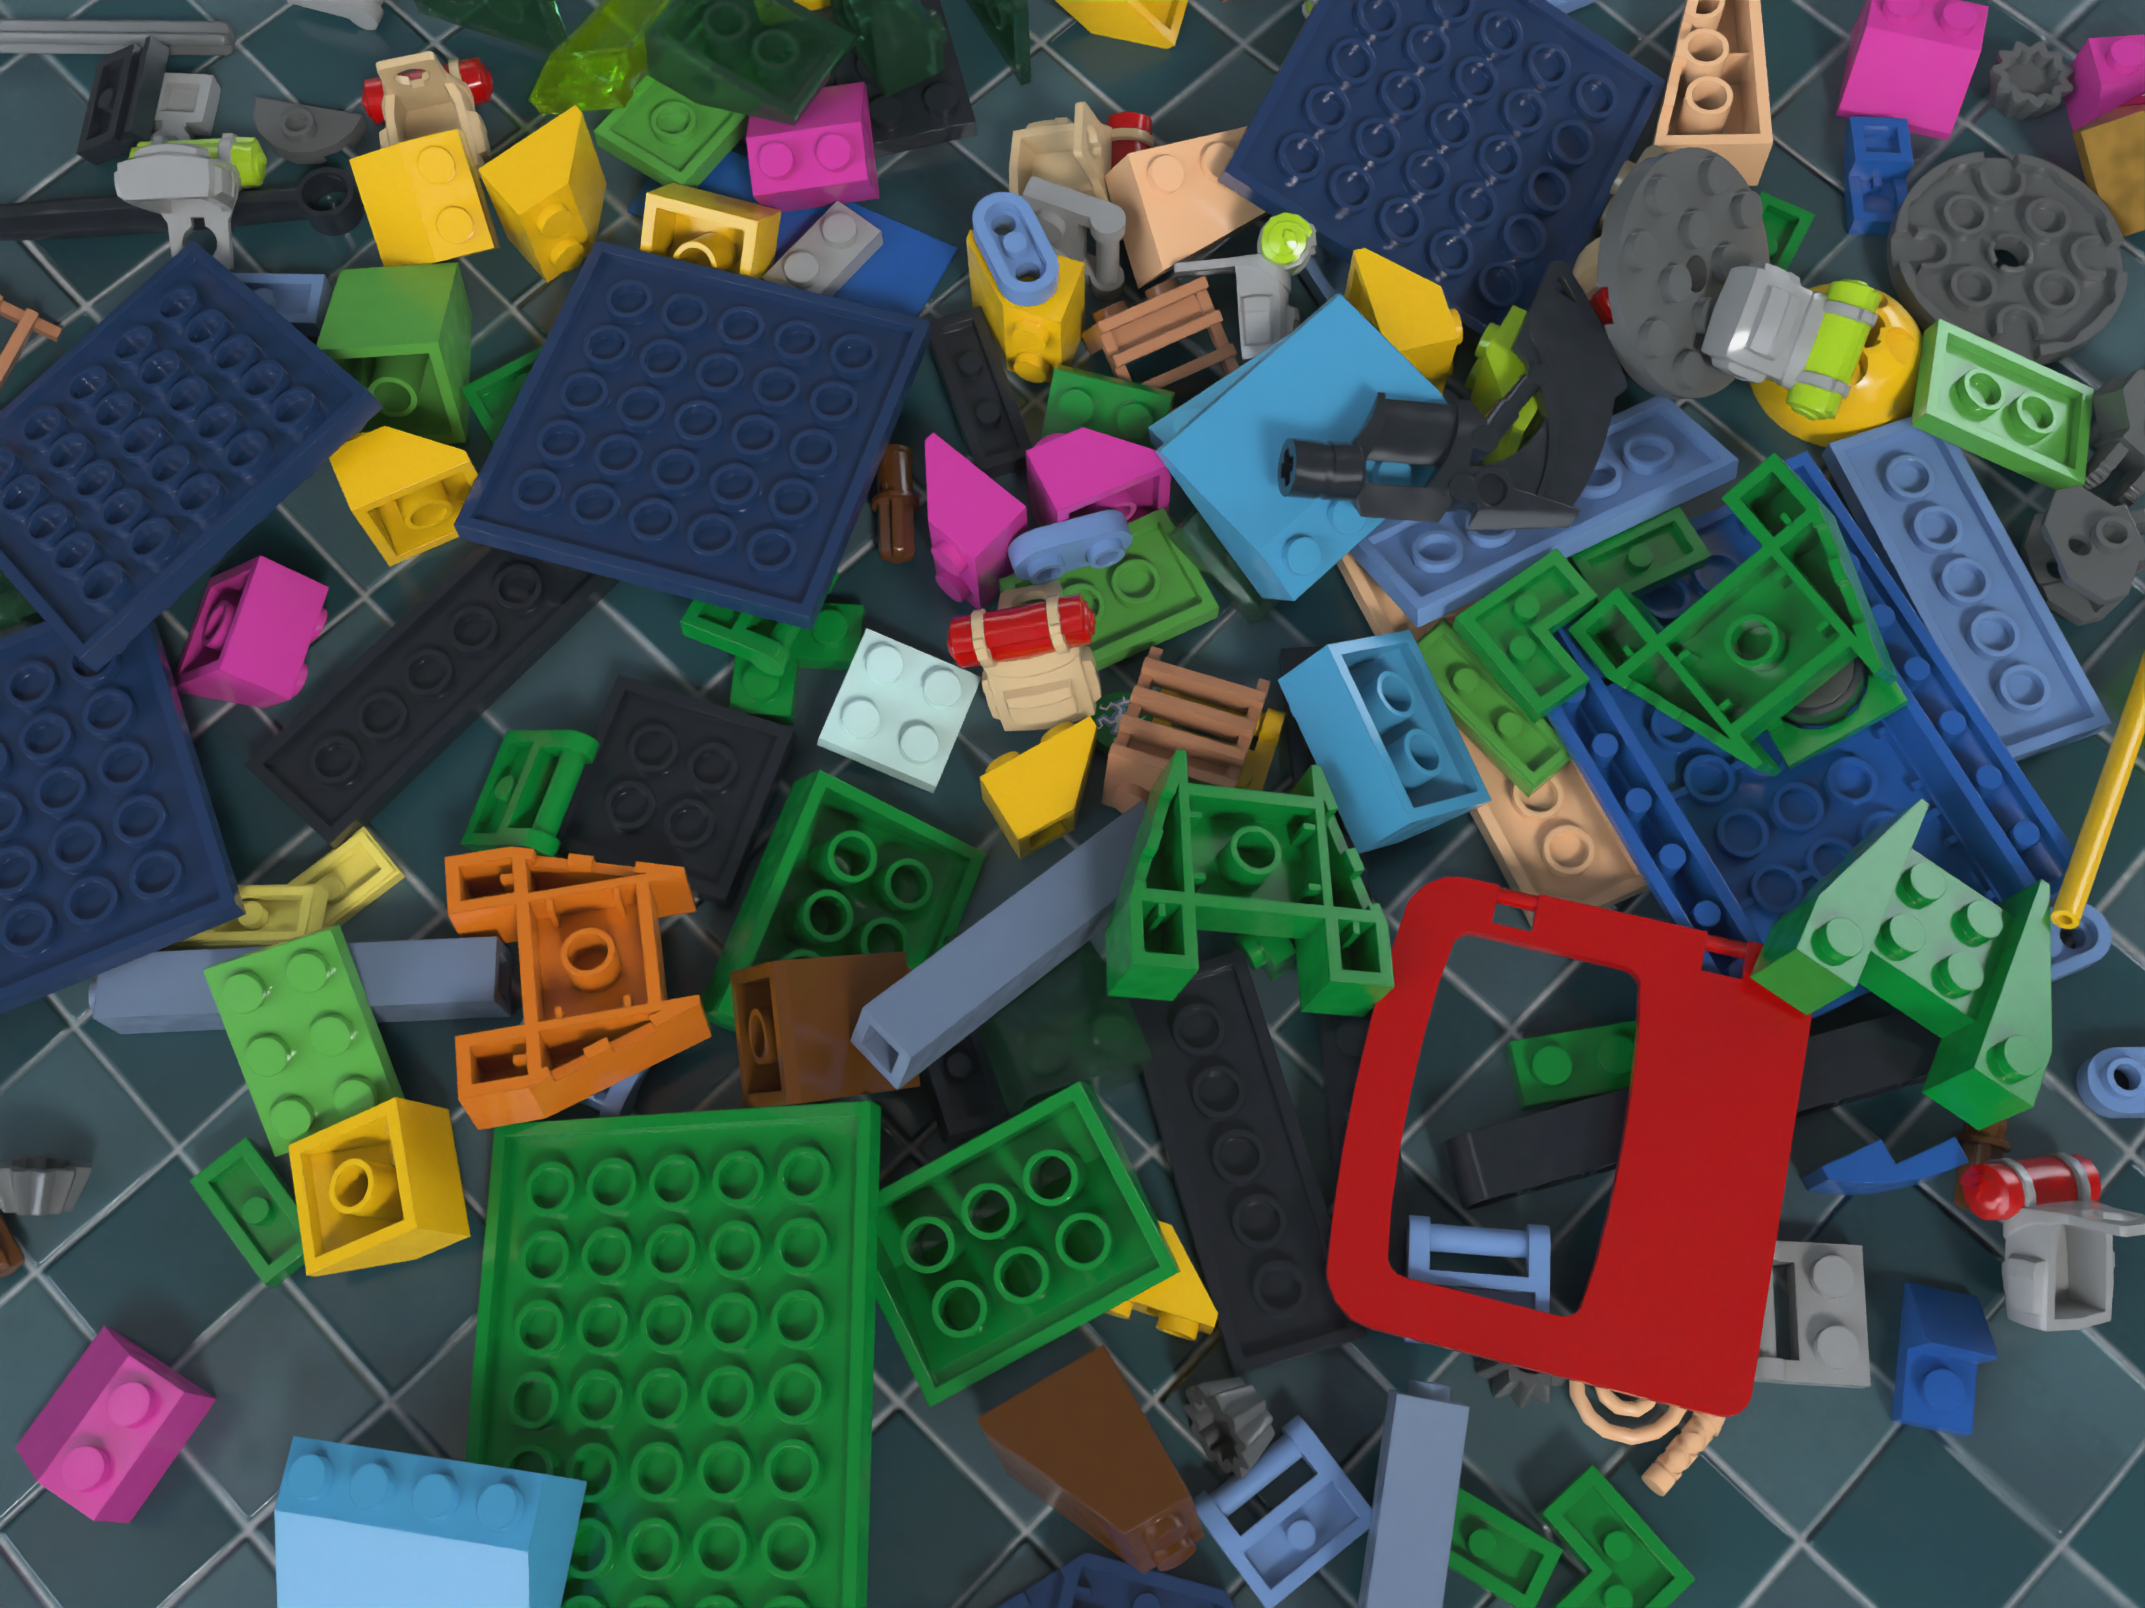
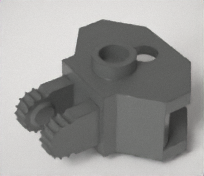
M2145 369L2132 371L2128 377H2112L2107 379L2092 397L2099 436L2092 444L2097 449V452L2087 463L2083 487L2087 490L2095 488L2108 478L2113 469L2119 467L2126 475L2113 489L2106 501L2114 507L2126 504L2129 509L2139 499V496L2145 492Z
M2079 485L2056 490L2050 496L2046 511L2036 513L2030 519L2020 548V554L2027 570L2049 609L2075 625L2081 626L2101 621L2129 595L2135 574L2145 572V544L2141 535L2145 534V508L2129 512L2126 504L2114 507ZM2047 563H2058L2060 579L2054 578L2048 573Z

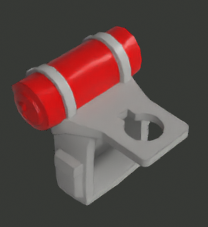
M2064 1152L2041 1154L2039 1157L2026 1159L1986 1160L1983 1164L1971 1165L1961 1175L1960 1184L1964 1187L1963 1193L1967 1205L1973 1214L1981 1219L2003 1223V1237L2006 1239L2005 1261L2002 1262V1278L2007 1318L2024 1326L2042 1331L2079 1330L2111 1321L2115 1267L2113 1235L2121 1237L2145 1235V1215L2099 1203L2098 1200L2101 1192L2099 1172L2090 1159L2080 1154L2068 1155Z

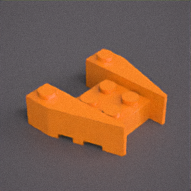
M513 846L445 857L448 916L460 938L497 936L504 944L518 941L524 1024L455 1036L458 1100L477 1130L548 1118L712 1037L711 1027L700 995L670 1000L667 998L659 918L697 912L696 902L684 867L636 861L635 867L597 863L594 856L569 853L568 859L536 855L534 849Z

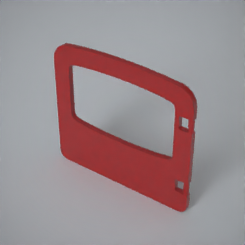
M1443 877L1426 883L1410 898L1406 905L1391 950L1395 987L1375 1004L1354 1087L1334 1199L1326 1266L1327 1284L1335 1304L1350 1320L1371 1330L1712 1417L1726 1418L1741 1413L1748 1406L1753 1392L1812 1013L1805 1015L1750 978L1764 944L1732 940L1710 935L1707 931L1543 894L1537 896L1499 887L1500 885L1467 877ZM1496 903L1534 912L1531 931L1492 923ZM1465 936L1479 937L1619 969L1629 973L1635 979L1638 986L1636 1037L1630 1090L1609 1206L1595 1261L1579 1309L1570 1316H1557L1406 1278L1397 1274L1391 1268L1388 1261L1391 1207L1399 1151L1416 1067L1442 973L1453 944ZM1709 951L1743 959L1740 978L1701 970L1704 952Z

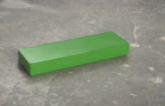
M1445 618L1416 641L1456 726L1528 798L1573 760L1552 724L1545 717L1533 724Z

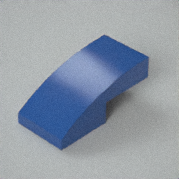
M1849 117L1846 124L1844 147V194L1848 234L1888 236L1892 219L1908 194L1906 177L1914 163L1907 118Z
M1954 1137L1895 1164L1881 1139L1818 1168L1802 1177L1801 1180L1806 1190L1811 1192L1836 1195L1876 1194L1926 1182L1968 1163L1969 1160Z

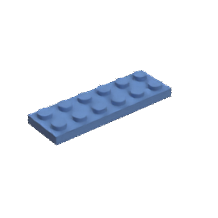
M1655 396L1611 417L1604 447L1596 467L1583 492L1573 506L1581 509V512L1569 528L1466 531L1471 513L1468 510L1458 509L1455 512L1446 511L1438 523L1386 519L1351 550V555L1413 624L1419 628L1487 596L1556 548L1565 558H1568L1735 479L1739 459L1669 398Z
M1912 416L1829 443L1821 456L1860 530L2016 762L2098 734L2112 724L1960 447L1911 426Z

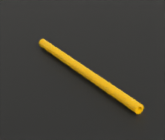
M2145 650L2050 916L2051 921L2063 929H2074L2079 926L2145 734Z

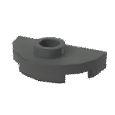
M255 97L253 118L260 136L279 158L296 164L327 162L325 156L339 152L348 144L351 149L358 145L369 128L361 114Z

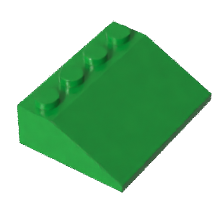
M822 770L794 781L701 1000L708 1021L736 1034L729 972L759 964L791 959L905 951L907 966L912 970L953 940L986 853Z
M1081 1081L1076 1082L879 1191L876 1299L929 1407L1181 1272L1120 1138L1092 1085Z

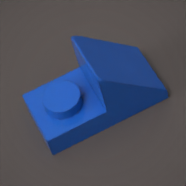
M1912 1282L1904 1283L1892 1411L1893 1422L1961 1437L1972 1435L1977 1365L1997 1359V1349L1977 1296Z

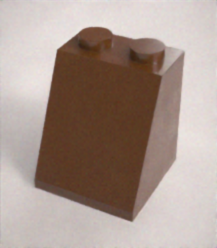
M905 951L771 961L729 972L744 1108L792 1105L896 1090L850 1040L862 1008L912 971L907 966ZM919 1074L900 1089L920 1086Z
M1104 1344L976 1418L1006 1473L1140 1573L1145 1574L1156 1566L1161 1572L1175 1568L1195 1553L1197 1547L1194 1543L1205 1537L1191 1494Z

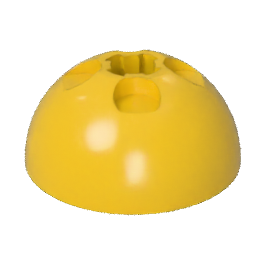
M1831 283L1818 285L1808 290L1825 294ZM1875 289L1877 293L1881 294V299L1875 312L1878 318L1873 329H1870L1849 384L1851 389L1848 397L1842 399L1835 419L1809 420L1791 409L1790 405L1786 404L1788 389L1767 379H1764L1761 383L1749 382L1754 396L1765 413L1791 435L1822 447H1827L1829 443L1911 417L1922 355L1923 336L1915 320L1899 302L1886 293Z

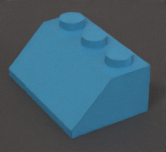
M1411 630L1327 644L1278 679L1289 704L1290 711L1299 725L1315 763L1321 766L1339 807L1338 812L1342 818L1343 826L1356 847L1358 854L1402 842L1492 801Z

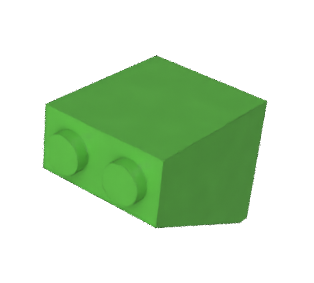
M458 262L340 270L316 346L370 391L383 406L359 433L371 432L380 427L387 426L442 444L467 442L469 434V404L460 388L470 384L472 311Z

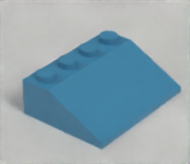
M1336 294L1155 451L1256 591L1265 599L1295 601L1385 520L1384 518L1361 517L1351 502L1322 500L1321 498L1284 497L1280 493L1278 486V463L1286 439L1301 438L1322 440L1323 442L1350 443L1363 426L1378 392L1385 393L1386 399L1447 404L1439 390L1341 294ZM1366 460L1365 480L1367 483L1421 487L1427 482L1435 466Z
M293 1436L274 1510L277 1608H561L587 1481Z

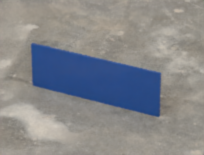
M732 150L697 187V189L759 204L752 193L749 159ZM649 177L627 212L644 219L646 193L663 187V185ZM853 202L845 203V206L881 230L883 245L833 297L919 317L959 248L925 234L920 229L911 228ZM831 206L781 213L774 264Z

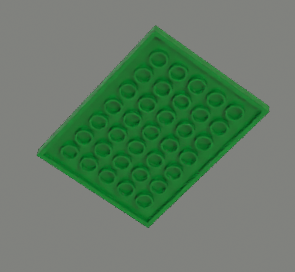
M873 1101L524 1122L494 1127L465 1462L587 1481L561 1608H867L881 1132L880 1105Z

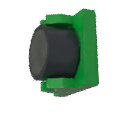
M1858 656L1783 716V718L1799 725L1822 726L1829 724V726L1824 728H1801L1780 718L1766 731L1791 770L1909 705L1896 681L1889 685L1873 674ZM1865 672H1866L1865 692H1864V694H1863V696H1862V698H1861V700H1860V702H1859L1857 708H1856L1851 714L1847 715V713L1855 707L1857 701L1859 700V698H1860V696H1861V694H1862V692H1863V690H1864V676H1865Z

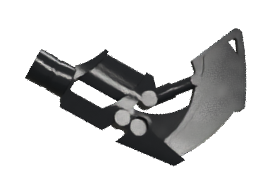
M1554 260L1546 267L1511 346V351L1524 364L1525 371L1519 376L1502 399L1496 400L1485 415L1469 400L1457 399L1455 405L1386 399L1385 393L1378 392L1363 426L1350 443L1323 442L1322 440L1301 438L1286 439L1278 463V486L1280 493L1284 497L1321 498L1322 500L1351 502L1361 517L1438 523L1446 511L1455 512L1458 509H1464L1471 513L1466 531L1569 528L1581 512V509L1573 506L1583 492L1596 467L1610 426L1615 397L1626 390L1627 381L1597 314L1567 264L1562 260ZM1556 281L1561 284L1568 298L1553 290ZM1535 394L1541 424L1530 440L1518 452L1506 459L1484 466H1471L1470 462H1479L1496 449L1499 441L1519 418V412ZM1366 460L1435 466L1423 487L1367 483L1365 480Z

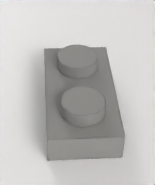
M837 200L762 277V280L833 297L883 245L882 232Z

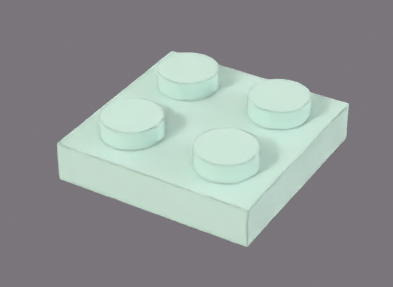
M866 628L821 731L817 745L934 793L982 677Z

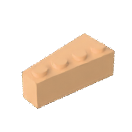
M1685 0L1652 145L1654 144L1667 151L1687 147H1699L1713 151L1728 160L1742 175L1748 186L1758 185L1773 145L1761 0Z
M1247 126L1128 153L1104 175L1112 203L1121 207L1126 215V231L1123 241L1138 289L1172 270L1174 263L1189 261L1201 252L1238 233L1262 217L1269 215L1266 211L1217 181Z

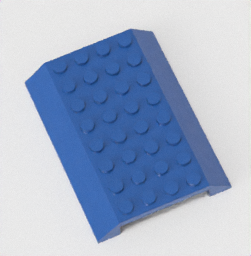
M1808 451L1784 462L1794 470L1835 516L1898 676L1896 682L1908 699L1909 705L1791 770L1765 730L1755 739L1782 770L1773 777L1752 768L1713 744L1710 740L1661 712L1650 703L1606 678L1568 631V628L1592 608L1552 634L1590 680L1584 690L1546 716L1671 924L1707 931L1710 935L1748 943V941L1764 944L1772 925L1783 914L1798 904L1819 880L1835 869L1847 857L1846 855L1872 830L1919 799L1929 803L1912 849L1994 904L2002 902L2041 879L2050 884V900L2058 896L2074 851L2073 846ZM1727 504L1690 520L1691 525L1711 554V558L1706 566L1639 597L1664 629L1762 547L1760 542ZM1865 672V676H1864V690H1863V692H1862V694H1861L1859 700L1857 701L1855 707H1854L1852 710H1850V711L1847 713V715L1851 714V713L1857 708V706H1858V704H1859V702H1860V700H1861V698H1862V696H1863V694H1864V692H1865L1866 672ZM1781 717L1783 720L1801 728H1824L1829 726V724L1822 726L1799 725ZM1705 951L1701 970L1739 979L1743 959ZM1858 983L1854 990L1814 1011L1811 1022L1871 993V991Z

